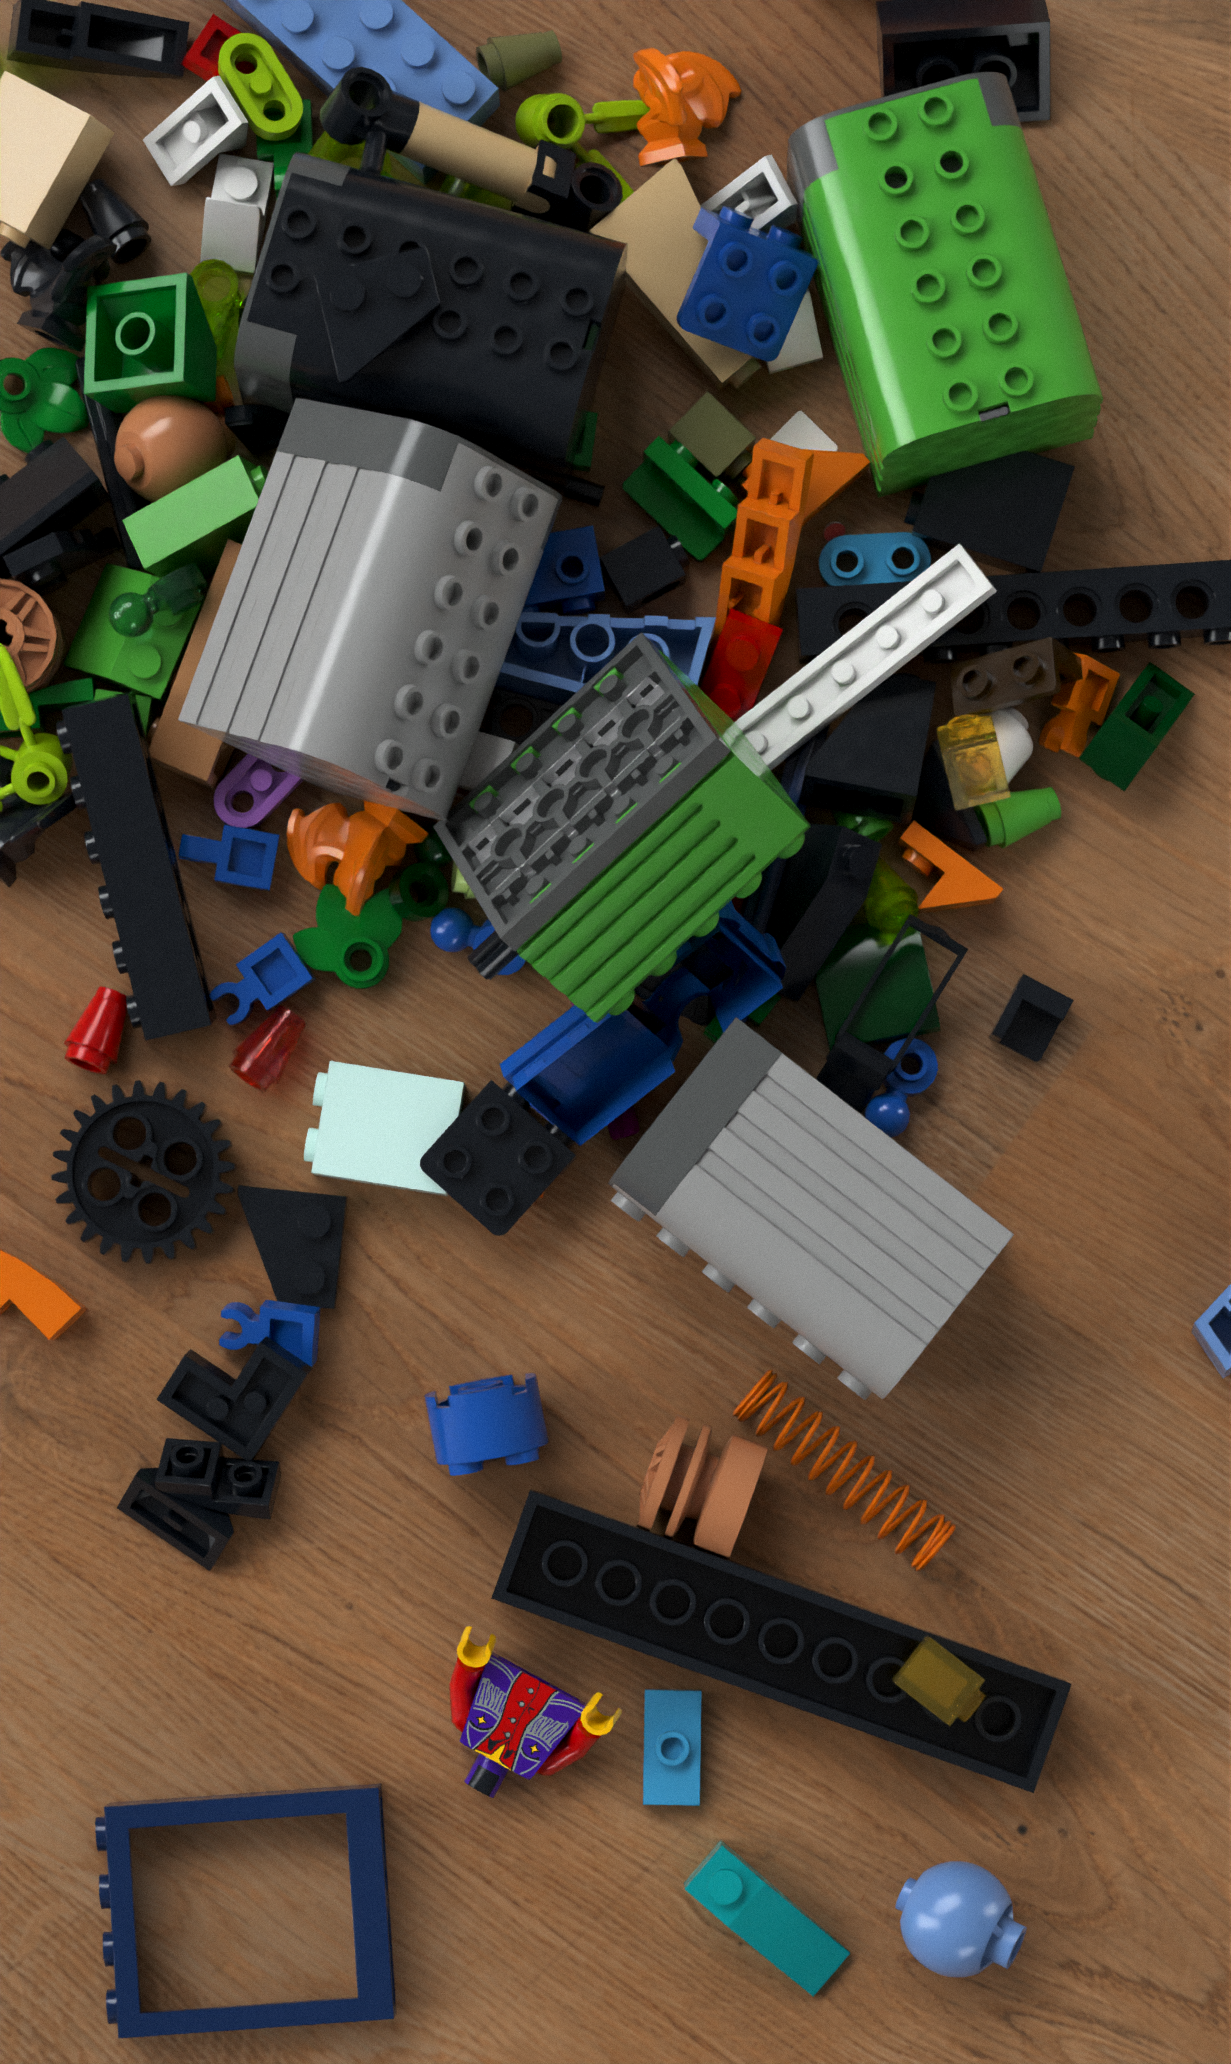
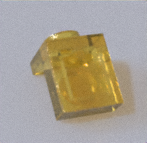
M961 715L950 720L947 725L936 729L955 811L1011 797L992 716Z

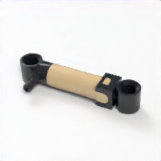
M357 67L347 71L320 110V121L324 130L331 138L341 144L350 146L360 145L365 142L359 168L361 170L381 175L386 150H389L511 200L510 211L548 222L552 219L553 223L588 233L620 204L623 197L622 186L618 177L604 165L589 162L581 164L574 170L576 153L542 139L534 149L392 91L385 78L369 68Z

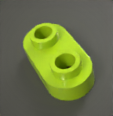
M240 33L230 37L221 47L218 59V73L247 119L249 127L256 135L270 141H279L290 137L298 129L302 118L303 102L299 92L265 39L252 33ZM247 61L252 63L256 70L250 74H243L237 70L236 65L239 62ZM269 108H276L283 113L284 117L278 121H271L266 118L264 111Z

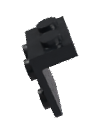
M491 1080L421 1157L420 1167L426 1175L492 1234L502 1236L514 1226L559 1174L562 1175L576 1160V1155L569 1150L575 1141L555 1124L552 1125L548 1121L543 1126L527 1112L531 1107L529 1102L516 1092L512 1084L507 1082L501 1089Z

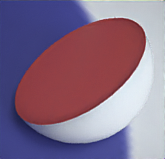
M830 522L824 528V537L827 541L845 535V527L840 522Z

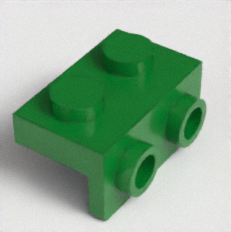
M658 436L643 451V463L623 482L622 489L670 536L675 535L683 549L697 562H703L735 529L737 518L735 506L739 503V500L718 479H714L709 484L694 469L699 464L697 459L680 442L674 440L669 445Z

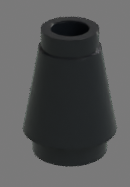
M105 179L94 180L84 187L78 200L82 204L83 211L94 236L102 235L117 245L116 251L109 256L113 262L124 264L140 256L151 243V237L148 234L149 224L108 185Z

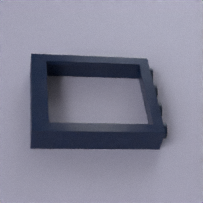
M381 1783L111 1802L104 1807L105 1816L96 1817L98 1852L107 1851L108 1874H100L99 1876L101 1909L111 1910L112 1931L103 1932V1959L105 1967L114 1966L115 1989H108L106 1992V2010L108 2024H118V2038L395 2018L397 2009ZM346 1813L358 1997L141 2012L130 1828Z

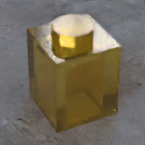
M928 1635L924 1637L892 1679L897 1686L949 1726L957 1717L965 1723L986 1696L979 1690L985 1679Z

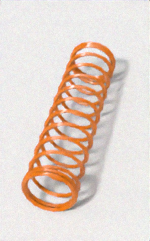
M768 1370L733 1411V1416H737L739 1422H744L780 1391L756 1430V1436L759 1437L764 1435L790 1410L798 1405L775 1441L773 1451L782 1449L808 1424L816 1419L790 1461L791 1466H796L826 1438L833 1434L809 1472V1481L816 1479L844 1452L851 1448L825 1490L826 1495L833 1494L853 1474L868 1463L863 1474L845 1500L843 1510L851 1508L871 1488L886 1477L881 1488L860 1519V1524L865 1525L896 1496L903 1492L896 1507L877 1535L878 1540L884 1539L906 1517L921 1506L914 1521L897 1545L895 1554H901L923 1532L939 1520L932 1535L911 1562V1568H915V1571H921L950 1538L956 1529V1525L951 1524V1520L944 1522L945 1515L938 1514L911 1536L926 1511V1499L917 1501L893 1522L909 1495L910 1485L899 1487L875 1508L892 1479V1470H886L879 1474L857 1494L875 1463L874 1455H869L862 1459L839 1480L857 1450L858 1442L856 1440L848 1442L821 1466L840 1434V1426H833L803 1452L822 1420V1411L813 1413L785 1438L805 1405L806 1400L804 1396H800L792 1401L767 1424L788 1389V1382H781L757 1403L777 1378V1373H773V1370Z

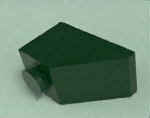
M1149 662L1079 759L1091 767L1100 778L1112 782L1118 788L1125 791L1195 694L1156 665Z

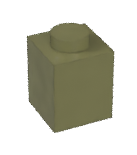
M708 391L668 431V442L671 444L674 440H677L686 447L699 462L695 468L710 483L714 479L722 482L726 477L733 483L743 475V470L752 462V455L750 453L753 451L756 437Z

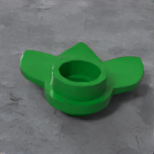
M41 348L26 360L12 357L0 360L1 432L13 447L28 454L43 442L45 431L67 434L88 426L89 419L85 404L77 391L70 386L78 378L75 361L80 357L76 354L58 348ZM14 375L22 381L23 390L21 394L11 395L5 390L4 379L6 376Z
M326 884L319 895L316 905V922L318 927L306 928L293 935L297 952L301 959L314 970L335 972L338 978L351 988H371L381 982L388 971L389 954L387 950L401 934L402 917L395 911L390 902L389 888L383 889L371 897L363 906L358 917L345 909L347 898L340 892L339 888L332 884ZM357 952H366L372 958V965L366 971H356L350 964L351 957Z

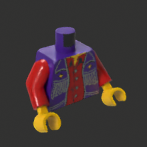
M467 1626L464 1629L457 1647L458 1658L449 1683L451 1722L456 1729L462 1732L460 1742L479 1753L464 1780L467 1785L477 1791L494 1798L509 1770L528 1780L535 1773L542 1776H551L582 1759L602 1735L611 1731L622 1714V1709L620 1708L612 1716H605L598 1711L596 1704L603 1696L602 1693L597 1692L588 1703H585L494 1653L493 1649L496 1643V1636L494 1634L490 1635L487 1645L477 1646L469 1639L472 1627Z

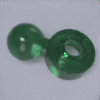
M196 563L181 567L155 582L148 588L147 593L143 595L127 592L116 597L109 608L110 624L118 634L124 637L133 638L141 636L152 626L154 614L170 609L173 615L177 616L201 603L203 597L200 592L208 583Z

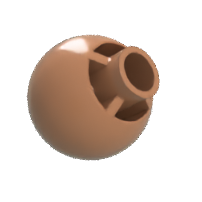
M174 395L154 396L138 403L123 419L116 436L115 466L118 473L135 493L153 503L227 462V457L231 456L235 450L236 436L225 424V416L223 414H214L209 407L196 399Z

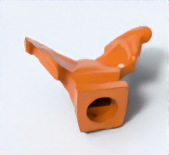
M653 47L641 49L633 53L634 61L639 66L638 71L634 75L633 87L638 92L642 102L650 108L649 112L636 123L640 134L648 141V144L638 155L640 166L664 167L673 158L679 163L708 157L705 144L697 138L702 131V126L710 129L721 125L727 112L729 98H737L741 95L742 90L737 80L720 62L700 53L682 51L665 56Z
M364 801V811L356 812L351 816H348L347 809L341 803L325 805L307 816L302 809L296 808L292 811L288 820L286 836L287 848L295 868L315 888L323 889L327 884L329 865L333 861L339 863L334 873L333 884L347 898L345 909L352 915L359 917L365 900L373 894L375 881L382 876L385 866H400L405 855L406 844L422 843L429 833L397 808Z

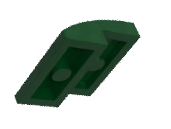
M910 914L847 927L815 975L814 980L818 993L819 1007L830 1051L835 1043L836 1034ZM910 926L908 927L845 1030L869 1046L907 1038L934 995L919 931ZM936 1003L915 1036L941 1031Z

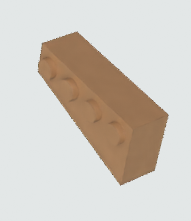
M230 539L227 540L181 665L171 682L169 697L163 713L155 718L147 735V743L153 762L158 766L214 790L224 779L237 748L179 721L178 718L242 544Z

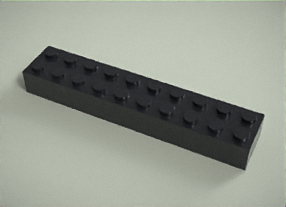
M533 1489L529 1491L491 1598L1032 1793L1035 1791L1071 1687V1683L1064 1679L732 1560L704 1552L690 1545L668 1539L662 1535L643 1530L637 1526Z

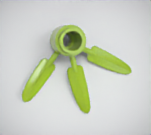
M562 93L533 95L520 105L516 113L515 126L518 136L525 145L534 149L542 139L561 148H569L573 153H576L580 160L576 164V168L583 163L589 162L602 164L609 168L618 177L622 186L623 197L620 204L634 193L633 189L599 151L591 149L587 152L578 143V140L583 134L585 124H594L593 127L597 133L638 130L636 123L650 110L642 100L597 102L592 107L593 113L584 114L580 104L574 98Z
M0 643V711L8 729L12 731L20 729L24 739L18 751L0 745V756L14 761L11 772L12 783L0 788L1 812L3 809L1 800L14 793H17L27 802L39 805L49 804L61 797L67 787L73 757L72 753L67 755L63 753L58 736L50 733L33 734L30 726L35 724L37 720L35 711L13 659L6 647Z

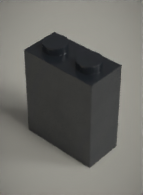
M1021 451L932 476L929 478L924 494L917 491L913 492L904 523L914 526L912 536L921 538L927 546L949 552L960 543L974 561L1015 574L1039 573L1042 570L1075 466L1028 451Z

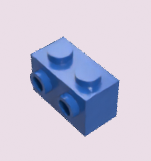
M593 525L550 533L522 612H542L562 608L563 615L568 616L594 611L596 609L595 602L605 600V588Z

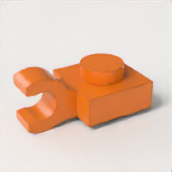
M1074 653L1081 658L1083 679L1061 685L1060 692L1054 694L1051 705L1061 709V711L1043 727L1039 737V745L1055 753H1058L1059 749L1074 757H1079L1086 745L1089 725L1102 726L1120 674L1085 654Z

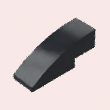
M18 0L13 5L7 60L81 72L181 79L184 74V66L181 63L186 56L190 22L83 1L77 6L47 0Z

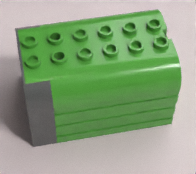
M998 72L966 74L835 110L817 117L795 130L788 139L786 182L798 203L796 221L800 235L803 238L804 248L808 253L817 258L818 265L813 274V279L865 456L870 461L869 469L877 497L928 484L929 478L932 476L1021 451L1037 454L1093 438V427L1097 425V416L1101 411L1100 404L1103 403L1104 398L1007 77Z

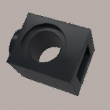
M660 526L600 557L601 569L626 615L684 585L686 574L683 568L690 564L678 538L672 535L666 539Z

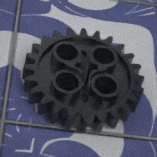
M140 1080L135 1081L131 1097H126L120 1086L117 1084L113 1085V1102L107 1104L94 1094L91 1096V1100L96 1112L91 1117L79 1110H75L73 1113L76 1120L82 1126L80 1130L75 1132L62 1129L60 1132L72 1145L70 1151L60 1150L53 1152L55 1158L67 1163V1170L51 1175V1179L59 1183L68 1184L69 1189L55 1199L56 1203L74 1204L76 1209L69 1214L65 1220L68 1225H75L84 1221L87 1224L80 1238L85 1243L93 1240L98 1235L102 1236L100 1253L107 1256L119 1244L121 1245V1258L123 1262L129 1263L136 1249H141L145 1263L153 1264L156 1248L162 1247L166 1256L170 1260H174L177 1254L176 1242L181 1240L187 1247L195 1250L197 1243L192 1232L198 1228L212 1235L215 1230L207 1220L210 1212L218 1215H226L228 1212L216 1200L218 1194H232L235 1192V1188L221 1181V1174L230 1173L237 1169L236 1164L220 1160V1154L233 1146L230 1140L214 1141L212 1136L221 1128L222 1122L219 1119L205 1124L201 1121L208 1107L204 1102L196 1104L190 1110L186 1109L188 1092L184 1089H181L171 1101L167 1099V1086L164 1082L157 1084L152 1096L147 1095L146 1088ZM131 1119L142 1121L146 1128V1138L143 1144L134 1150L123 1149L117 1138L120 1126ZM180 1144L191 1145L197 1155L195 1167L186 1175H175L168 1167L167 1159L170 1151ZM102 1147H107L139 1164H144L149 1157L153 1158L151 1168L155 1172L186 1186L190 1190L189 1196L186 1198L180 1197L150 1181H144L140 1188L136 1187L137 1176L100 1157L99 1150ZM103 1170H114L121 1181L120 1191L111 1200L101 1201L93 1193V1179ZM153 1195H164L171 1203L172 1211L170 1217L162 1225L151 1226L143 1218V1205Z

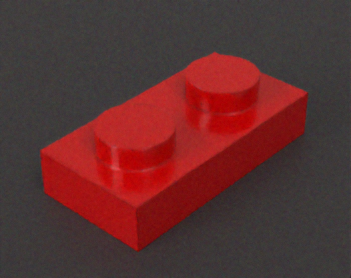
M731 608L700 689L735 722L754 707L783 629Z

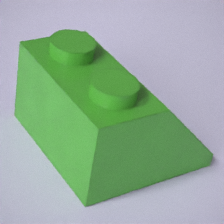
M106 563L63 665L66 668L124 692L135 691V695L152 697L158 706L164 708L169 697L171 682L181 665L206 598L203 595L152 574Z

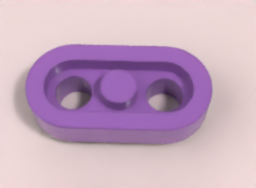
M247 754L218 784L213 799L215 811L225 825L251 830L255 829L302 783L303 779L286 771L277 772L272 768L271 764ZM242 793L251 795L254 800L252 808L245 813L237 812L233 808L234 798Z

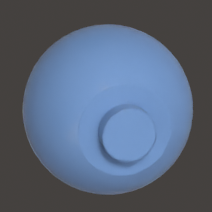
M950 1861L940 1863L925 1870L918 1880L910 1877L904 1884L895 1907L902 1911L900 1928L910 1953L927 1969L947 1977L976 1975L992 1963L1008 1969L1020 1950L1027 1930L1026 1926L1014 1921L1011 1898L1000 1880L985 1868L969 1862Z

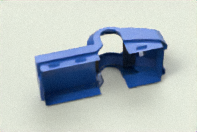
M732 900L719 911V921L709 934L703 937L692 936L676 951L677 958L672 968L679 962L683 967L671 973L655 989L650 998L641 1002L634 996L633 1002L627 1010L619 1015H610L608 1013L599 1023L591 1020L581 1008L579 1009L574 1005L500 1063L503 1077L515 1087L516 1092L525 1098L531 1107L552 1125L555 1124L579 1146L675 1072L672 1062H674L683 1043L678 1020L681 1012L690 1001L699 996H709L724 1033L736 1017L739 1020L744 1019L783 988L781 980H783L786 965L775 938L768 932L761 934L735 910ZM719 931L725 936L719 940H715L712 937ZM743 959L748 966V970L741 978V980L738 982V984L735 986L740 964ZM734 973V976L722 992L723 981ZM659 995L662 996V997H664L663 1000L660 1001V1002H659Z

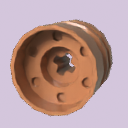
M0 578V634L5 627L6 633L12 639L9 646H4L14 661L27 694L56 685L64 672L65 667L63 664L68 652L63 627L37 592L19 581Z
M676 1414L673 1424L660 1441L657 1442L639 1493L640 1517L637 1527L650 1532L659 1508L671 1512L663 1536L668 1539H672L685 1517L695 1520L693 1548L728 1560L754 1493L768 1446L733 1434L727 1441L720 1456L709 1453L712 1426L703 1424L696 1445L692 1447L682 1443L690 1418Z

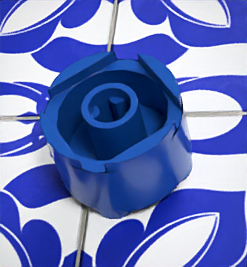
M525 1374L526 1385L514 1386L513 1376L505 1375L449 1386L451 1396L438 1401L436 1390L425 1394V1403L437 1464L448 1465L450 1476H457L483 1470L482 1463H484V1460L505 1457L506 1465H517L540 1459L539 1447L546 1445L549 1440L536 1374Z

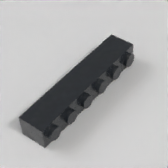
M135 691L68 706L62 710L64 720L56 723L57 733L63 753L65 755L73 753L78 775L70 778L72 793L78 810L86 808L92 830L84 833L86 848L92 865L101 864L106 885L98 888L99 898L105 918L107 920L115 919L120 940L112 942L113 954L119 973L129 974L133 995L126 996V1003L134 1029L142 1027L145 1041L210 1026L217 1017L213 1001L209 996L210 989Z

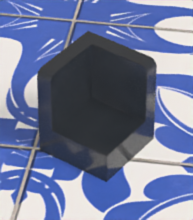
M1023 974L1019 978L988 1038L1033 1062H1038L1041 1060L1056 1029L1064 1020L1074 1000Z

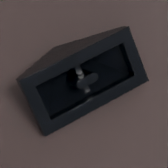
M940 738L931 743L922 765L917 798L910 824L914 820L932 835L968 850L976 851L985 846L987 839L943 738Z
M140 1468L118 1504L117 1509L211 1571L234 1534L229 1514L183 1501L156 1489L155 1479L158 1468Z

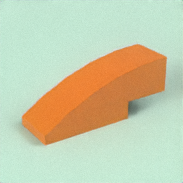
M0 1248V1316L14 1303L48 1340H57L88 1309L51 1277L32 1264Z

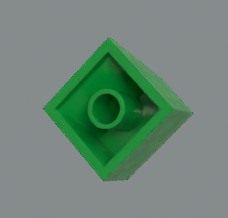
M186 272L87 287L84 395L116 414L128 413L141 401L154 396H184L196 399L202 403L216 401L217 346L193 277Z

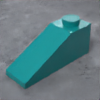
M722 1840L717 1843L684 1882V1889L813 1997L850 1955V1952Z

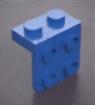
M722 206L720 214L701 207L693 229L706 238L708 243L677 314V323L683 330L761 360L773 361L779 356L818 265L817 258L800 247L803 238L789 230L772 225L769 233L751 227L754 220L752 217L733 208Z

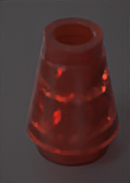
M279 1006L273 1014L232 1051L235 1058L230 1063L229 1068L253 1088L266 1092L272 1083L279 1084L300 1039L301 1032L306 1027V1023L289 1009Z

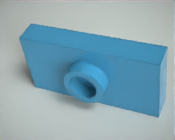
M645 1689L643 1805L700 1806L702 1690Z

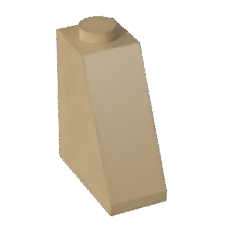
M4 71L0 78V235L23 248H26L29 241L32 240L50 250L113 137L114 132L90 114L7 71Z

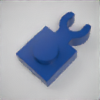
M281 932L235 964L244 979L238 983H221L211 991L209 996L212 1001L217 1002L229 993L235 994L239 999V1008L226 1021L229 1025H238L250 1017L256 1001L260 1000L267 1011H272L316 980V978L301 959L286 934Z
M265 1300L260 1306V1314H256L251 1307L244 1303H228L221 1310V1317L238 1321L242 1327V1332L226 1331L220 1337L219 1345L229 1350H238L245 1347L248 1343L259 1345L267 1336L312 1367L318 1357L321 1307Z

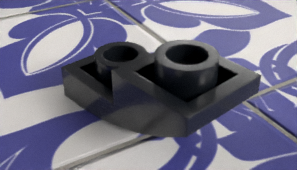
M166 1438L155 1479L156 1489L201 1507L234 1515L271 1520L281 1479L280 1463L278 1461H246L241 1458L224 1457L222 1442Z

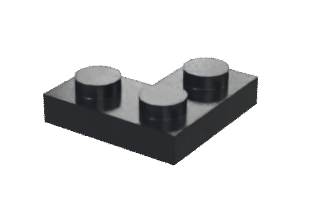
M267 1336L259 1343L237 1379H234L190 1349L184 1355L156 1400L218 1442H222V1445L246 1461H252L313 1367Z

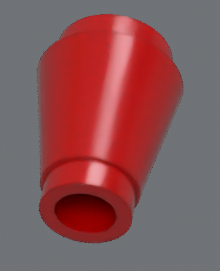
M98 987L95 996L91 999L64 1042L68 1047L64 1058L68 1062L84 1070L102 1075L107 1074L110 1064L117 1063L127 1013L126 995L110 988Z

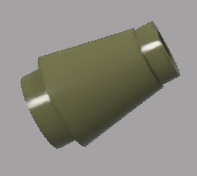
M553 30L543 33L536 32L488 37L487 44L476 47V58L479 71L505 92L552 67V65L561 63L562 52L556 34Z

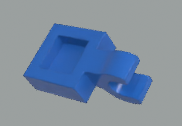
M224 825L221 841L182 834L178 857L179 859L193 862L216 864L215 882L270 891L280 835Z

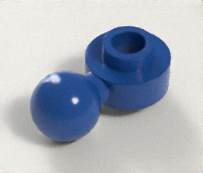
M459 908L443 909L434 916L430 925V935L433 942L438 948L446 952H459L468 946L472 947L474 951L495 931L489 919L481 927L474 925L470 915ZM518 954L498 975L516 973L523 967L526 960Z
M907 1038L894 1042L883 1054L894 1060ZM914 1038L903 1057L909 1056L917 1060L919 1072L915 1075L905 1073L901 1068L900 1060L895 1070L890 1075L888 1074L883 1081L884 1086L887 1088L886 1092L871 1099L865 1110V1118L890 1138L898 1136L908 1126L910 1111L906 1104L907 1098L924 1092L933 1083L937 1075L938 1062L936 1055L929 1045L919 1039Z

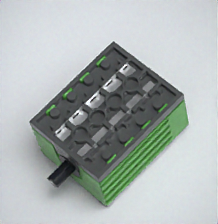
M641 632L450 810L447 820H440L433 827L495 929L485 941L467 956L469 962L477 968L486 980H491L519 954L538 973L546 977L556 989L564 993L579 1009L581 1008L591 1020L599 1023L608 1013L610 1015H619L627 1010L633 1002L635 996L634 989L649 975L657 977L668 972L676 961V951L692 936L703 937L709 934L719 921V911L735 896L745 898L751 895L761 883V872L777 857L786 859L796 854L804 843V832L811 826L742 730Z

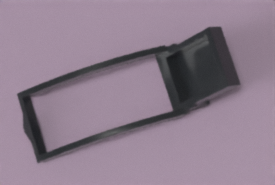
M910 914L836 1034L832 1050L826 1056L827 1061L816 1080L853 1109L861 1113L874 1091L880 1089L888 1074L890 1075L897 1067L968 951V948L951 939L940 927L927 924ZM910 926L958 956L895 1059L892 1060L845 1030Z

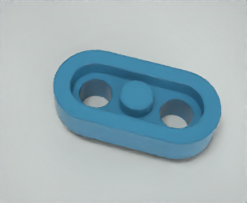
M912 533L843 535L832 539L822 549L819 558V572L823 582L828 587L913 581L930 567L931 555L926 543L921 538L912 536ZM898 551H907L913 556L914 562L907 569H899L892 562L893 555ZM842 554H851L857 559L858 565L851 572H843L836 565L838 557Z

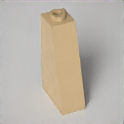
M673 158L596 224L589 233L628 244L626 285L718 391L722 390L730 382L737 389L762 367L756 361L758 358L687 332L677 323V314L708 240L693 229L701 207L683 167Z

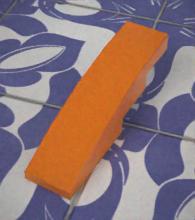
M762 438L754 445L748 494L738 505L732 555L722 565L711 658L731 608L779 627L806 509L814 460L813 452Z

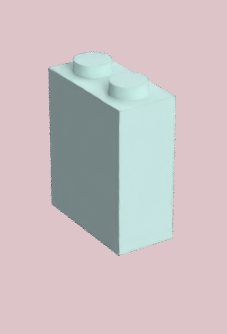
M330 1061L328 1073L318 1072L313 1105L322 1107L319 1129H308L304 1161L313 1162L311 1173L317 1176L448 1197V1193L422 1171L420 1159L462 1113L466 1085L460 1081Z

